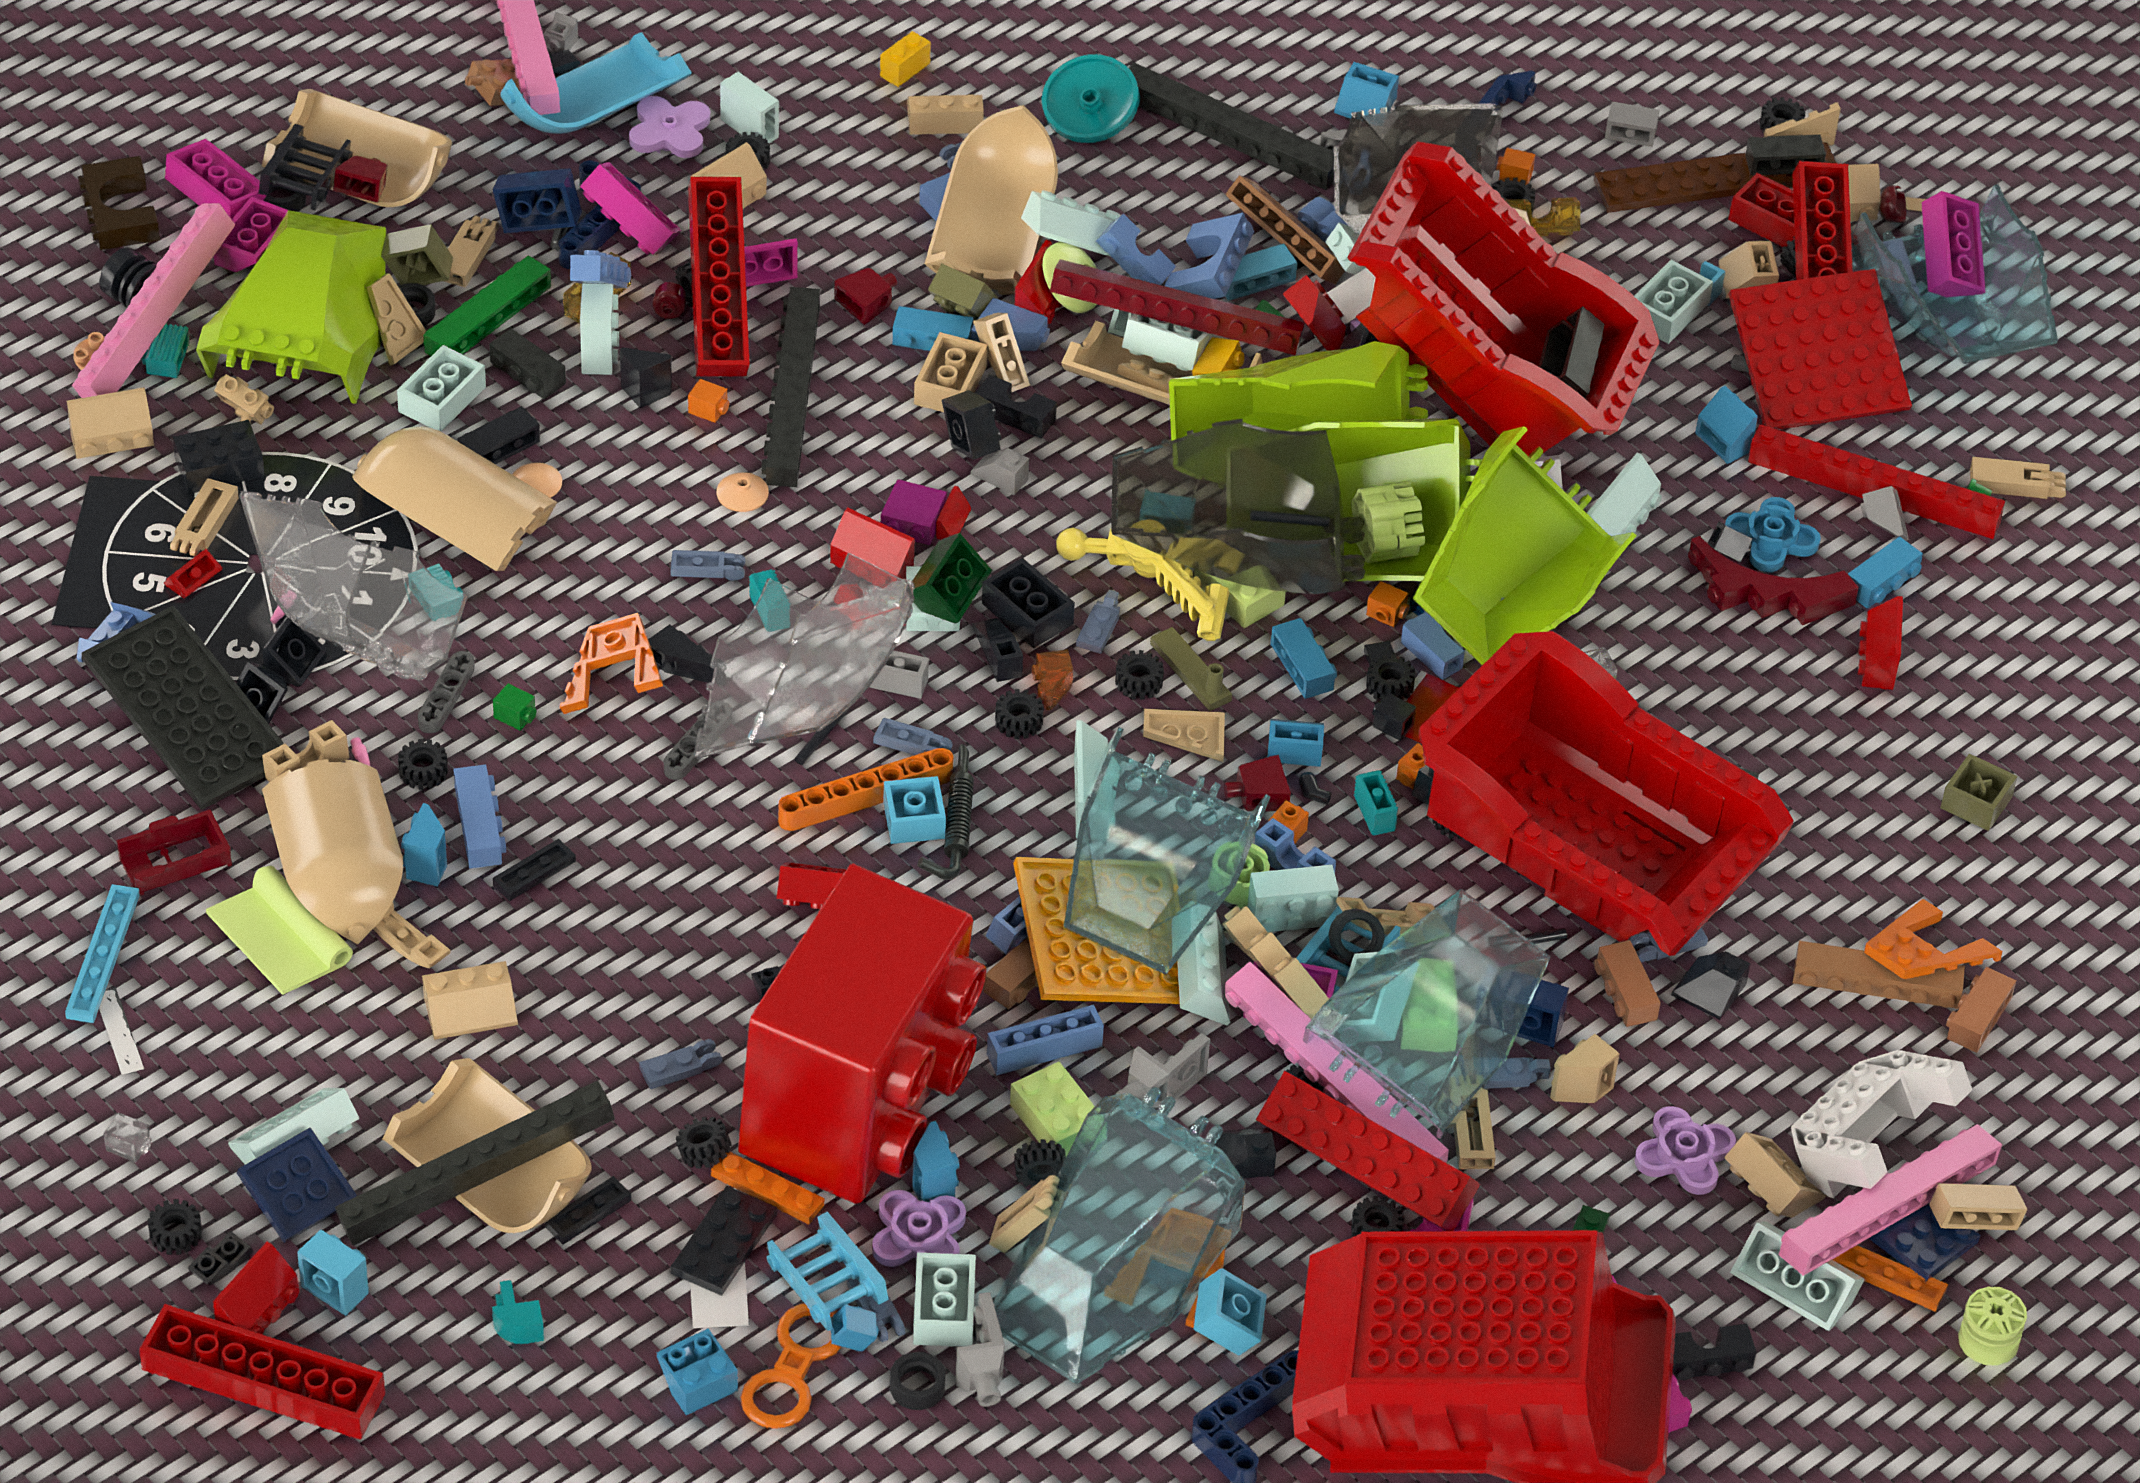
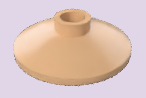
M740 472L728 475L717 486L719 502L724 507L737 512H748L760 508L767 501L769 495L766 482L759 476L751 473Z

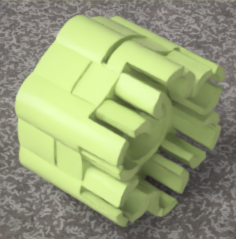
M1410 481L1360 488L1352 499L1351 507L1355 540L1367 563L1417 556L1420 546L1425 544L1424 535L1412 536V534L1424 532L1422 523L1406 525V523L1422 521L1421 512L1406 514L1407 512L1422 510L1420 500L1417 496H1414L1413 488L1409 487L1411 486Z

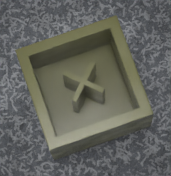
M431 224L388 233L385 236L381 256L400 285L405 283L427 285L449 280L453 256Z
M941 264L928 289L934 296L933 300L939 303L942 309L952 314L954 311H957L962 316L973 317V321L978 320L992 298H998L984 282L944 264Z
M1969 753L1946 785L1940 808L1989 831L2012 799L2018 776Z

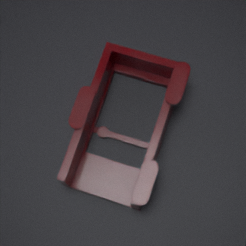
M211 809L179 820L176 816H169L151 822L149 830L116 840L119 860L133 888H139L140 896L144 895L145 891L153 890L154 888H159L225 866L226 864L228 867L232 866L230 845ZM205 835L211 848L174 862L171 861L168 855L169 851L166 848ZM160 850V854L164 856L167 864L153 866L147 854Z

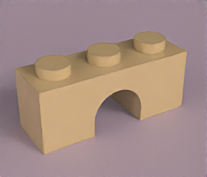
M331 720L309 731V743L300 753L295 754L285 743L263 754L265 778L270 782L290 769L293 772L308 766L307 763L328 759L329 762H343L349 759L347 735Z

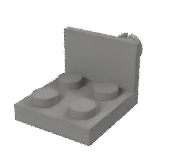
M1201 1033L1194 1040L1187 1041L1182 1050L1175 1056L1171 1055L1168 1057L1164 1064L1139 1046L1135 1048L1129 1069L1128 1084L1115 1094L1118 1105L1125 1111H1131L1135 1105L1143 1101L1148 1106L1167 1109L1207 1075L1210 1038Z
M988 1292L979 1294L978 1306L974 1307L976 1323L973 1324V1333L975 1340L981 1341V1344L958 1347L956 1357V1386L968 1391L976 1390L977 1399L981 1406H992L1001 1400L998 1386L1003 1379L1005 1344L991 1293Z

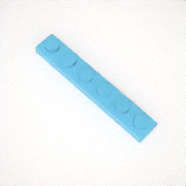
M111 885L65 1011L66 1019L94 1023L140 897L139 888Z

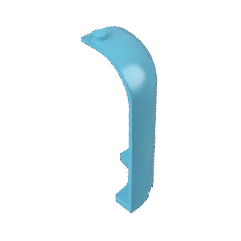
M640 32L632 37L629 44L555 78L559 90L560 113L546 115L536 113L527 104L512 79L507 81L500 96L513 114L525 124L542 132L563 134L584 128L688 78L692 72L680 53L671 57H659V51Z

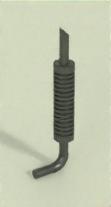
M963 744L959 746L957 772L950 776L944 853L950 858L949 868L942 867L924 857H921L917 863L919 868L944 880H951L959 875L961 859L965 858L969 851L974 778L968 773L969 751Z

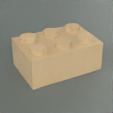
M939 332L915 381L914 405L944 412L942 399L967 390L974 393L987 367L988 344Z

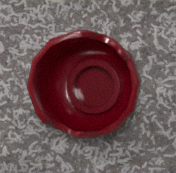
M1890 185L1884 188L1880 195V214L1889 223H1905L1907 214L1905 193L1896 190L1901 189L1900 186Z

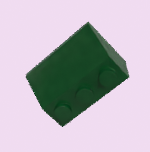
M957 533L938 541L905 593L920 611L956 624L959 623L978 594L983 581L987 580L993 570L961 533Z

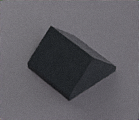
M621 347V388L640 409L671 395V355Z
M292 612L287 615L262 649L264 665H267L282 676L286 683L297 687L302 686L327 651Z

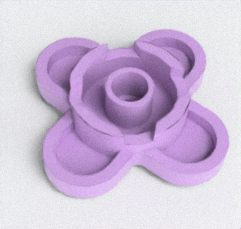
M646 97L637 104V117L642 123L630 130V146L641 153H651L654 151L660 153L661 149L671 151V154L681 158L695 157L703 149V137L698 131L709 125L710 109L706 104L699 101H689L673 107L662 97Z
M1669 1106L1658 1110L1652 1125L1656 1138L1644 1141L1637 1147L1635 1154L1637 1169L1650 1177L1675 1174L1680 1185L1692 1194L1703 1195L1711 1192L1716 1187L1718 1180V1169L1715 1162L1726 1160L1724 1157L1736 1143L1734 1133L1728 1127L1721 1124L1706 1125L1703 1123V1126L1693 1123L1689 1114L1678 1107Z
M903 1190L890 1191L881 1198L879 1202V1216L887 1227L878 1232L872 1242V1253L877 1262L884 1266L895 1267L906 1263L912 1258H917V1252L960 1254L959 1245L951 1236L963 1227L966 1220V1209L959 1199L952 1196H940L930 1200V1202L918 1201L911 1193Z

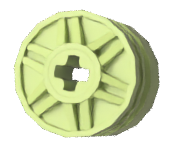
M1985 1287L1974 1292L1966 1304L1958 1334L1959 1345L1964 1353L1972 1360L1984 1365H2000L2009 1362L2018 1351L2027 1320V1311L2022 1300L2013 1292L2001 1287Z

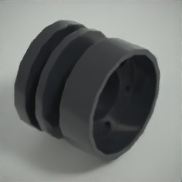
M125 247L119 249L107 260L101 271L99 279L100 289L104 294L115 301L121 302L124 307L128 308L132 298L138 294L144 285V281L150 277L157 265L155 262L147 260L144 255L133 248Z

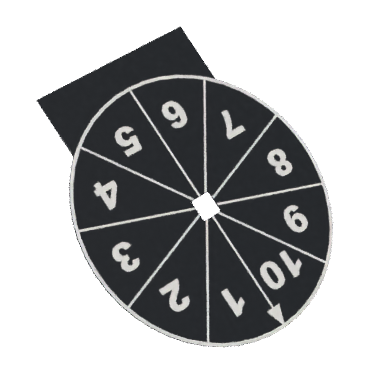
M262 452L264 477L231 484L238 487L239 499L207 549L223 569L184 599L166 587L164 582L169 576L195 557L190 555V549L184 554L180 552V547L177 551L170 549V545L175 537L177 526L199 492L188 494L180 471L162 481L89 476L51 625L97 629L113 610L110 602L142 609L154 614L174 605L231 678L237 681L247 662L264 664L262 649L287 615L292 612L327 649L324 656L311 672L313 673L336 665L356 655L382 636L398 619L413 593L410 586V574L418 571V546L408 518L357 484L353 479L354 470L308 455L286 452ZM249 556H274L275 563L272 574L247 573ZM290 590L297 592L299 597L296 599L294 607L276 624L271 623L270 619L278 607L281 598L287 595Z

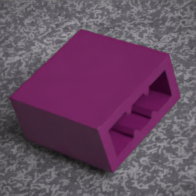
M897 479L881 513L880 523L915 538V542L930 545L936 533V520L947 500V492Z

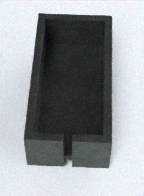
M1582 306L1567 316L1566 321L1563 319L1547 330L1538 367L1556 376L1585 398L1590 392V383L1595 372V362L1599 356L1598 350L1603 339L1602 334L1605 324Z

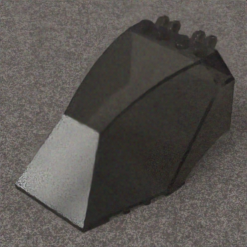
M1500 103L1391 106L1390 112H1387V108H1380V113H1375V109H1368L1367 115H1364V111L1351 112V120L1342 141L1334 147L1335 213L1359 236L1403 155L1417 141L1452 147L1491 186L1503 115Z
M1243 419L1213 423L1212 428L1193 433V430L1188 431L1187 436L1169 442L1167 438L1161 440L1162 444L1143 449V446L1112 456L1111 532L1114 536L1200 572L1227 581L1262 589L1320 594L1345 590V579L1353 582L1364 578L1365 570L1362 566L1364 567L1365 558L1362 554L1344 555V541L1349 544L1363 541L1364 532L1361 529H1363L1364 520L1361 517L1344 518L1339 477L1326 430H1273L1244 423ZM1259 510L1328 516L1329 527L1250 520V511Z

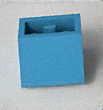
M1353 62L1344 78L1334 113L1380 127L1397 98L1399 76Z
M1723 386L1698 415L1695 434L1729 464L1750 453L1758 416L1726 386Z
M1270 719L1267 757L1279 755L1283 764L1321 767L1324 723Z
M423 803L419 812L414 813L409 833H405L402 838L401 848L405 852L403 867H406V879L438 887L447 868L445 830L430 806Z
M936 1121L930 1122L913 1154L912 1187L918 1200L930 1202V1200L940 1196L955 1197V1188L959 1186L956 1169H959L958 1157L955 1152H950L948 1137L945 1131H940Z
M709 1328L657 1352V1358L670 1392L685 1415L738 1391V1370Z

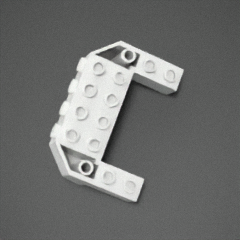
M1895 1050L1855 1064L1844 1077L1837 1081L1824 1096L1820 1097L1791 1126L1795 1149L1806 1179L1831 1198H1834L1848 1184L1871 1189L1887 1173V1169L1878 1144L1870 1142L1897 1116L1916 1119L1933 1102L1957 1106L1972 1091L1963 1062Z

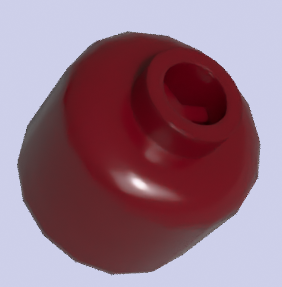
M674 282L660 284L655 290L652 302L655 313L664 319L679 317L684 312L687 300L686 292L682 286Z

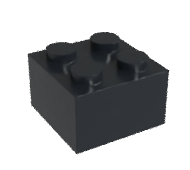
M970 390L941 400L952 448L973 460L1001 450L999 443L1001 434L996 427L994 419L996 410L990 401Z

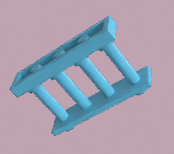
M1338 905L1297 956V960L1304 964L1322 965L1326 968L1336 969L1338 974L1347 978L1350 967L1326 955L1329 948L1332 949L1328 935L1330 925L1336 916L1343 912ZM1351 921L1342 929V932L1344 930H1351L1369 940L1372 939L1371 931L1363 929ZM1396 925L1388 936L1384 935L1385 939L1380 952L1398 951L1402 943L1399 939L1401 927ZM1341 938V942L1347 950L1352 952L1364 950ZM1336 985L1334 997L1340 1001L1343 988Z
M826 1212L818 1216L820 1229L817 1230V1234L781 1251L773 1240L767 1242L770 1254L767 1256V1261L772 1270H778L807 1305L813 1320L816 1323L821 1322L825 1329L829 1331L833 1329L830 1313L843 1307L845 1304L847 1305L864 1295L867 1297L872 1296L878 1305L889 1300L885 1279L833 1217ZM821 1244L831 1247V1251L798 1268H795L790 1260ZM835 1261L843 1262L846 1265L842 1270L812 1285H809L804 1277ZM850 1278L853 1280L857 1278L860 1282V1285L825 1303L818 1296Z

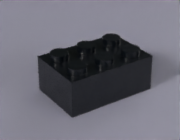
M249 419L173 437L175 460L188 494L199 492L207 478L231 485L264 477L262 452Z
M1024 558L1019 559L983 581L982 604L1033 649L1074 624L1075 602Z

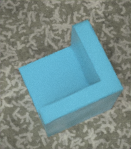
M1704 261L1701 264L1700 275L1713 281L1710 303L1707 305L1710 306L1722 293L1725 271Z

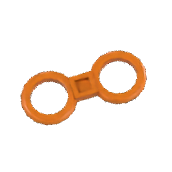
M805 1303L798 1304L787 1310L779 1320L776 1332L783 1351L774 1369L763 1370L753 1375L743 1387L740 1397L743 1411L751 1421L762 1427L773 1429L785 1428L801 1421L809 1411L812 1400L809 1386L803 1380L812 1362L825 1360L836 1354L842 1347L832 1344L830 1340L821 1347L807 1348L798 1345L792 1340L789 1335L790 1326L802 1317L811 1316L809 1308ZM835 1310L830 1313V1317L834 1316L837 1311ZM781 1382L795 1389L798 1393L799 1401L795 1408L788 1413L771 1415L757 1408L753 1401L754 1393L759 1387L767 1383Z

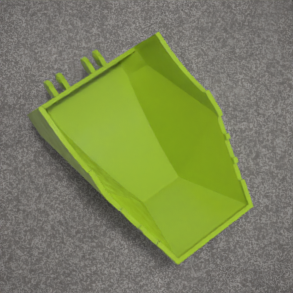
M288 210L259 261L229 300L202 327L196 351L208 378H213L220 355L226 354L227 367H233L236 358L242 357L241 366L243 370H249L254 359L276 363L277 376H284L286 367L293 366L291 371L293 379L300 378L303 368L340 375L351 403L357 404L368 367L382 341L367 287L386 274L385 261L381 256L386 236V227Z
M1374 341L1353 349L1314 352L1270 361L1250 368L1170 379L1169 398L1173 467L1199 478L1203 475L1217 481V486L1223 488L1226 485L1227 446L1316 422L1427 419L1428 410L1417 406L1410 408L1409 390L1424 392L1428 389V381L1424 380L1428 376L1427 368L1418 364L1409 366V353L1400 346Z
M1445 418L1316 422L1227 446V542L1236 538L1262 562L1269 563V565L1274 567L1278 566L1290 570L1296 574L1300 573L1312 577L1318 581H1422L1475 475H1470V465L1480 466L1482 459H1470V442L1458 419ZM1410 481L1411 486L1409 487L1413 488L1414 496H1417L1420 500L1422 510L1407 512L1406 514L1421 512L1422 521L1406 523V525L1422 523L1424 532L1412 534V536L1424 535L1425 544L1420 546L1417 556L1367 563L1355 540L1351 507L1352 499L1360 488ZM1259 510L1328 516L1329 527L1250 520V511Z
M1525 426L1504 431L1487 449L1467 495L1413 597L1481 665L1515 633L1548 632L1570 616L1579 612L1595 594L1596 588L1615 561L1637 536L1634 532L1610 536L1583 510L1592 499L1589 494L1584 495L1576 503L1572 497L1580 489L1577 483L1564 492L1546 474L1555 464L1552 458L1546 460L1539 467L1535 461L1543 453L1540 447L1527 456L1516 445L1528 430Z

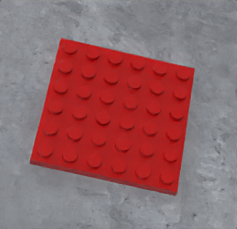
M1875 269L1730 290L1729 298L1764 426L1780 430L1911 409L1910 396Z

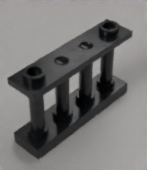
M294 124L261 172L258 194L268 196L273 188H285L311 196V210L315 211L321 202H325L328 191L334 183L335 168L353 157V151H350L351 140L346 139L340 150L306 140V137L303 136L304 126ZM304 149L334 159L329 162L299 153V151ZM298 162L324 170L325 172L319 174L290 165V163ZM288 174L317 184L313 187L281 176Z

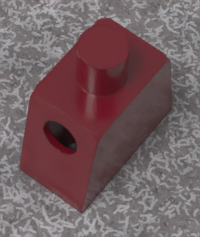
M353 156L335 168L333 191L378 203L386 185L388 165L377 158L368 159L361 156Z
M865 268L835 280L834 299L862 324L866 325L891 305L892 288L897 285V280L891 272L880 276L872 268Z
M1279 755L1240 765L1237 772V781L1224 783L1226 799L1241 797L1246 811H1277L1286 800L1290 802L1291 792Z

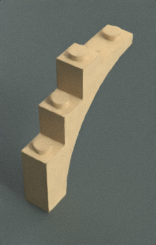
M1235 906L1224 915L1227 920L1222 925L1226 929L1223 932L1226 939L1245 952L1312 1021L1321 1026L1339 1011L1297 958L1290 956L1273 933L1266 931L1247 906H1243L1241 909Z

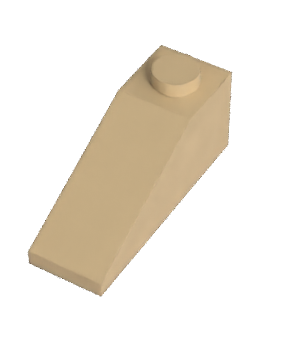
M993 313L973 321L980 343L988 344L987 358L997 377L1012 383L1011 393L1030 386L1008 314Z

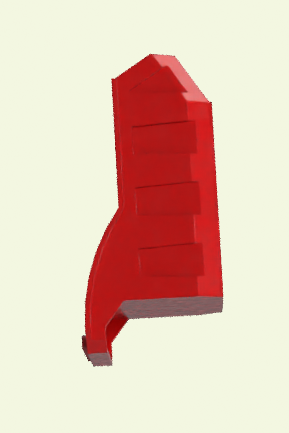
M1597 1230L1361 1232L1357 1236L1309 1256L1292 1401L1294 1435L1297 1439L1331 1461V1473H1488L1515 1483H1657L1666 1473L1676 1331L1674 1310L1661 1295H1644L1613 1282L1603 1233Z

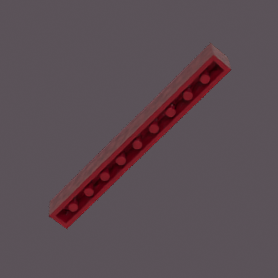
M1061 259L1054 269L1050 292L1291 355H1296L1305 325V322Z

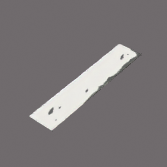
M108 989L104 993L99 1010L121 1074L124 1075L143 1070L144 1067L117 989Z

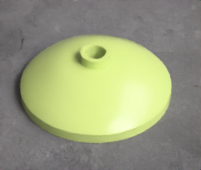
M1060 241L1048 247L1043 257V273L1049 289L1054 269L1060 259L1096 268L1090 256L1083 249ZM1052 293L1060 304L1076 313L1088 312L1097 305Z

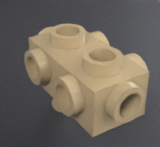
M226 374L221 377L214 391L221 401L236 409L235 414L241 418L240 421L249 419V422L254 420L261 425L265 419L272 415L274 406L267 401L269 397L259 389H249L248 383L237 376L233 378Z

